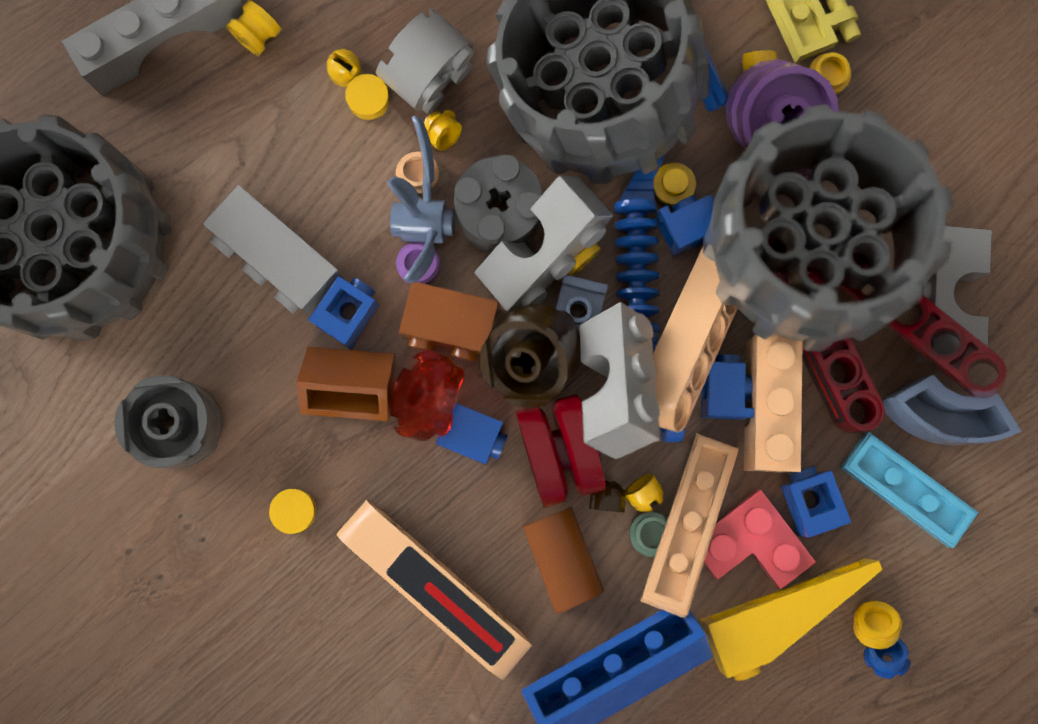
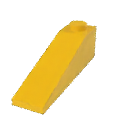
M863 558L700 619L719 671L727 678L734 676L736 681L758 675L761 672L760 666L776 659L882 571L880 562Z

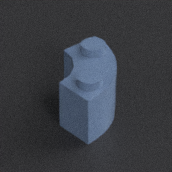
M934 374L912 380L881 398L885 414L895 424L909 434L931 443L941 445L988 443L1002 440L1021 432V429L998 393L988 398L962 396L947 389Z

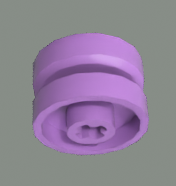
M780 59L759 62L744 71L731 87L726 103L727 126L734 139L747 149L755 132L766 123L787 124L800 118L806 108L810 106L828 105L833 112H838V98L831 83L814 69Z

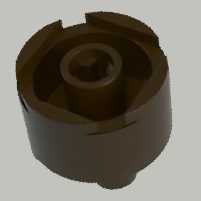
M539 304L523 306L512 312L492 330L480 351V367L487 384L491 389L495 386L505 396L503 400L511 405L522 408L540 407L550 402L565 388L581 365L580 334L575 326L573 317L566 311Z

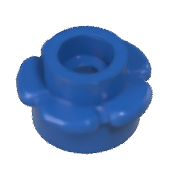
M900 638L889 648L874 649L869 647L864 650L866 665L870 668L872 667L874 673L881 678L892 679L897 674L903 676L909 671L911 661L908 659L909 651L907 646ZM883 656H889L892 660L886 661L883 659Z

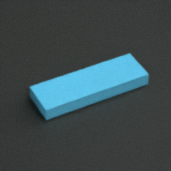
M870 432L862 435L840 466V469L947 548H954L979 513Z

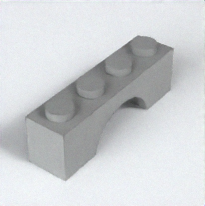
M133 0L62 40V43L81 76L100 95L104 96L139 76V69L143 59L160 43L173 36L190 31H205L213 34L225 27L231 19H238L243 14L242 7L244 4L241 0Z

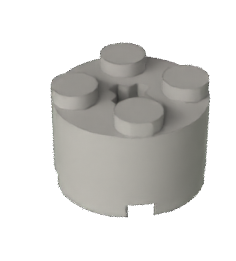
M429 8V18L421 12L396 36L388 47L394 56L388 65L380 60L376 75L416 111L423 110L429 115L443 101L445 96L441 91L451 81L457 85L468 75L473 67L469 61L475 51L473 50V44L434 8Z

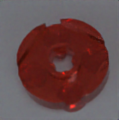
M432 350L421 351L413 357L418 362L411 370L403 368L396 380L391 395L390 416L398 418L399 427L393 426L396 433L416 441H426L434 435L444 436L449 432L453 424L452 411L457 400L458 390L462 387L465 378L464 370L456 366L451 358Z

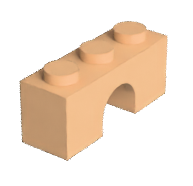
M775 334L767 340L755 335L746 341V374L752 377V408H754V417L750 419L749 425L744 427L743 471L801 472L803 341L792 340Z

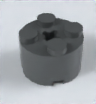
M511 155L489 157L471 165L457 182L454 194L458 225L466 240L474 247L488 252H492L501 241L509 243L524 242L528 245L534 238L541 222L530 210L543 195L538 178L530 168ZM496 201L501 204L506 203L507 210L501 212L497 207L492 208V203Z
M153 376L138 382L132 387L134 389L125 400H121L115 414V433L122 448L138 460V462L149 467L181 469L201 462L216 450L222 429L221 412L213 395L201 386L172 376ZM174 417V425L171 426L169 430H167L165 428V422L171 421Z

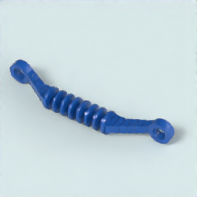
M664 154L660 159H658V168L660 167L663 158L666 154ZM658 169L645 175L642 174L641 170H637L619 201L614 204V212L616 214L627 216L626 219L615 222L614 228L617 231L628 233L627 236L615 240L616 247L628 250V253L615 257L616 264L628 267V270L616 274V281L629 284V287L616 291V297L628 300L629 305L626 306L644 315L646 318L660 313V307L647 304V300L660 296L659 290L646 286V283L659 279L658 272L646 269V266L659 262L658 255L645 252V249L658 245V238L645 235V232L656 229L658 224L654 219L644 218V215L657 211V202L654 201L653 179ZM650 322L653 329L652 347L654 353L658 344V333H661V327L659 324ZM685 427L681 432L660 428L663 442L683 441Z

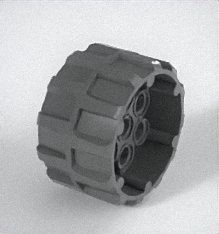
M503 0L496 14L499 22L497 39L488 48L486 53L487 68L499 88L500 106L521 141L535 149L546 168L556 174H563L571 170L588 175L593 184H608L617 175L641 170L642 174L645 175L658 169V159L672 149L678 141L685 144L696 131L694 112L698 99L705 100L709 95L710 76L702 20L694 13L691 0ZM621 23L617 28H614L612 30L605 29L610 24ZM656 27L660 28L664 32L660 33ZM578 37L570 44H565L564 42L569 38ZM643 49L653 50L647 56H635L639 51ZM674 57L675 64L664 83L659 86L655 82H650L660 77L665 71L667 59ZM599 64H609L602 71H592ZM566 78L561 84L550 86L555 79ZM629 91H641L633 99H623V96ZM545 100L546 104L551 108L566 110L558 114L557 120H553L544 116L538 101ZM586 105H597L590 113H580L581 109ZM618 114L619 117L612 119V116Z
M828 105L807 107L800 118L787 124L766 123L755 132L745 153L735 163L729 165L713 200L714 206L711 222L703 239V253L707 258L715 262L720 282L715 292L722 304L735 305L749 320L756 324L752 331L759 337L767 340L775 334L792 340L803 341V349L807 351H823L834 342L852 337L855 340L863 341L877 333L921 299L923 286L933 274L947 263L952 249L951 242L943 238L945 233V215L954 206L949 186L941 188L938 177L927 160L930 155L929 149L918 138L911 142L906 136L888 126L884 115L869 110L859 115L833 112ZM811 169V177L808 181L797 173L787 172L777 177L772 175L786 170ZM824 181L832 182L837 187L839 193L828 192L821 183ZM756 194L762 198L759 212L762 220L766 223L762 231L755 228L746 230L743 219V208L751 204ZM785 195L794 202L795 207H783L777 202L775 196ZM859 210L870 212L874 216L876 223L872 224L863 220ZM813 224H821L827 227L831 232L832 238L826 239L819 236L815 232ZM891 232L895 252L893 270L887 266L890 262V251L885 241L878 237L881 233L888 234ZM775 238L784 242L788 253L780 254L773 251L768 245V239ZM852 254H860L865 257L870 266L869 270L858 267L853 261ZM813 268L821 272L825 278V285H818L809 280L806 269ZM784 270L790 273L789 287L778 280L773 273H780ZM840 283L847 288L859 289L869 284L875 290L865 298L864 302L839 304L836 303L837 295L833 289Z
M44 114L39 115L38 122L15 124L4 118L0 119V326L42 340L50 336L62 335L79 341L96 339L102 327L120 318L132 320L142 312V299L152 287L155 279L162 281L168 270V266L162 261L164 234L170 233L172 228L170 216L156 204L150 193L153 190V182L101 135L98 133H89L87 135L60 116ZM86 167H93L92 177L104 188L99 190L88 183H78L74 178H81L86 172ZM55 181H59L56 191L47 196L50 185ZM98 201L96 211L91 216L85 217V210L88 205ZM57 224L55 236L47 240L46 234L48 229L52 225ZM115 227L113 239L110 242L104 238V233L109 232ZM96 244L97 249L92 251L90 260L85 262L84 255L86 250ZM17 247L16 257L10 263H7L9 252ZM56 267L55 279L52 283L46 285V274L49 270ZM83 272L90 275V277L79 286V275ZM3 274L21 279L27 288L37 293V298L26 293H20L12 300L9 293L14 291L16 283L12 278Z

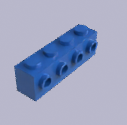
M661 609L654 615L622 631L591 651L580 655L554 672L543 676L533 684L522 689L521 692L537 724H598L713 658V654L706 634L690 609L685 618Z

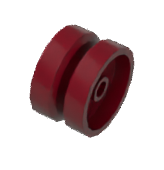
M577 394L554 400L552 412L556 429L552 431L546 414L540 407L515 411L543 508L566 502L568 496V488L564 476L566 471H569L576 491L582 496L605 490L606 485L600 451L584 443L583 405Z

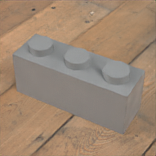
M239 185L203 223L214 234L209 242L228 258L237 253L247 262L241 269L260 286L267 280L279 290L274 298L293 314L300 308L308 316H311L336 278L339 276L344 279L333 265Z

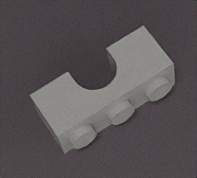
M559 175L530 208L541 221L544 228V242L539 252L535 254L524 242L509 243L501 241L474 272L506 311H514L527 305L540 304L547 296L545 289L554 280L563 278L576 265L574 258L582 249L593 246L606 233L604 226L614 215L580 177Z
M945 226L943 239L951 242L952 249L947 263L933 274L923 286L922 295L988 346L989 317L972 316L963 312L956 304L954 288L957 281L972 282L990 274L992 230ZM920 308L918 320L921 318L923 312ZM943 334L935 338L932 348L939 354L947 355L956 351L960 342L953 335ZM917 351V362L931 363Z
M622 302L580 324L581 363L608 378L599 393L583 401L584 443L614 459H618L660 440V409L657 403L656 366L654 364L652 347L653 329L650 320Z

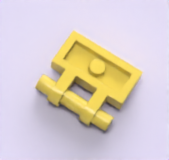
M766 0L795 63L834 48L838 39L833 30H840L845 43H850L862 35L856 23L859 17L855 8L852 5L848 6L846 0H826L831 11L827 15L819 0Z

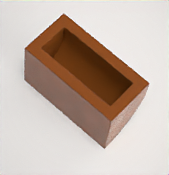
M308 346L297 379L300 414L388 421L393 395L395 353Z
M572 506L523 525L556 614L587 602L604 591Z

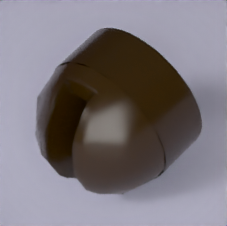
M605 480V490L590 495L589 509L625 513V491L619 483Z

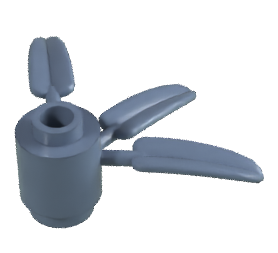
M412 116L422 155L423 199H419L416 189L405 179L395 176L387 181L390 189L401 201L393 202L391 207V235L393 237H401L404 242L425 243L419 257L404 277L407 283H415L424 276L435 256L436 251L433 244H444L447 235L453 236L456 223L455 210L448 209L446 200L431 199V183L434 181L433 153L424 122L417 116Z

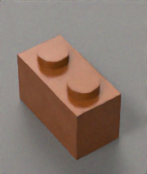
M419 282L411 283L399 334L403 339L409 340L407 346L430 353H433L435 346L452 350L450 355L452 358L476 363L477 356L480 357L482 345L495 328L499 302Z

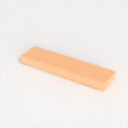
M698 433L696 434L644 588L641 602L682 618L688 615L739 448Z

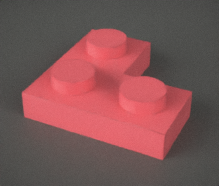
M762 490L754 491L717 520L704 560L706 568L718 580L752 554L776 588L779 589L785 587L816 563Z

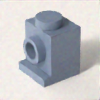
M565 275L556 309L566 311L571 315L570 308L574 304H580L586 308L587 314L583 318L573 317L575 326L580 334V324L601 313L608 285Z

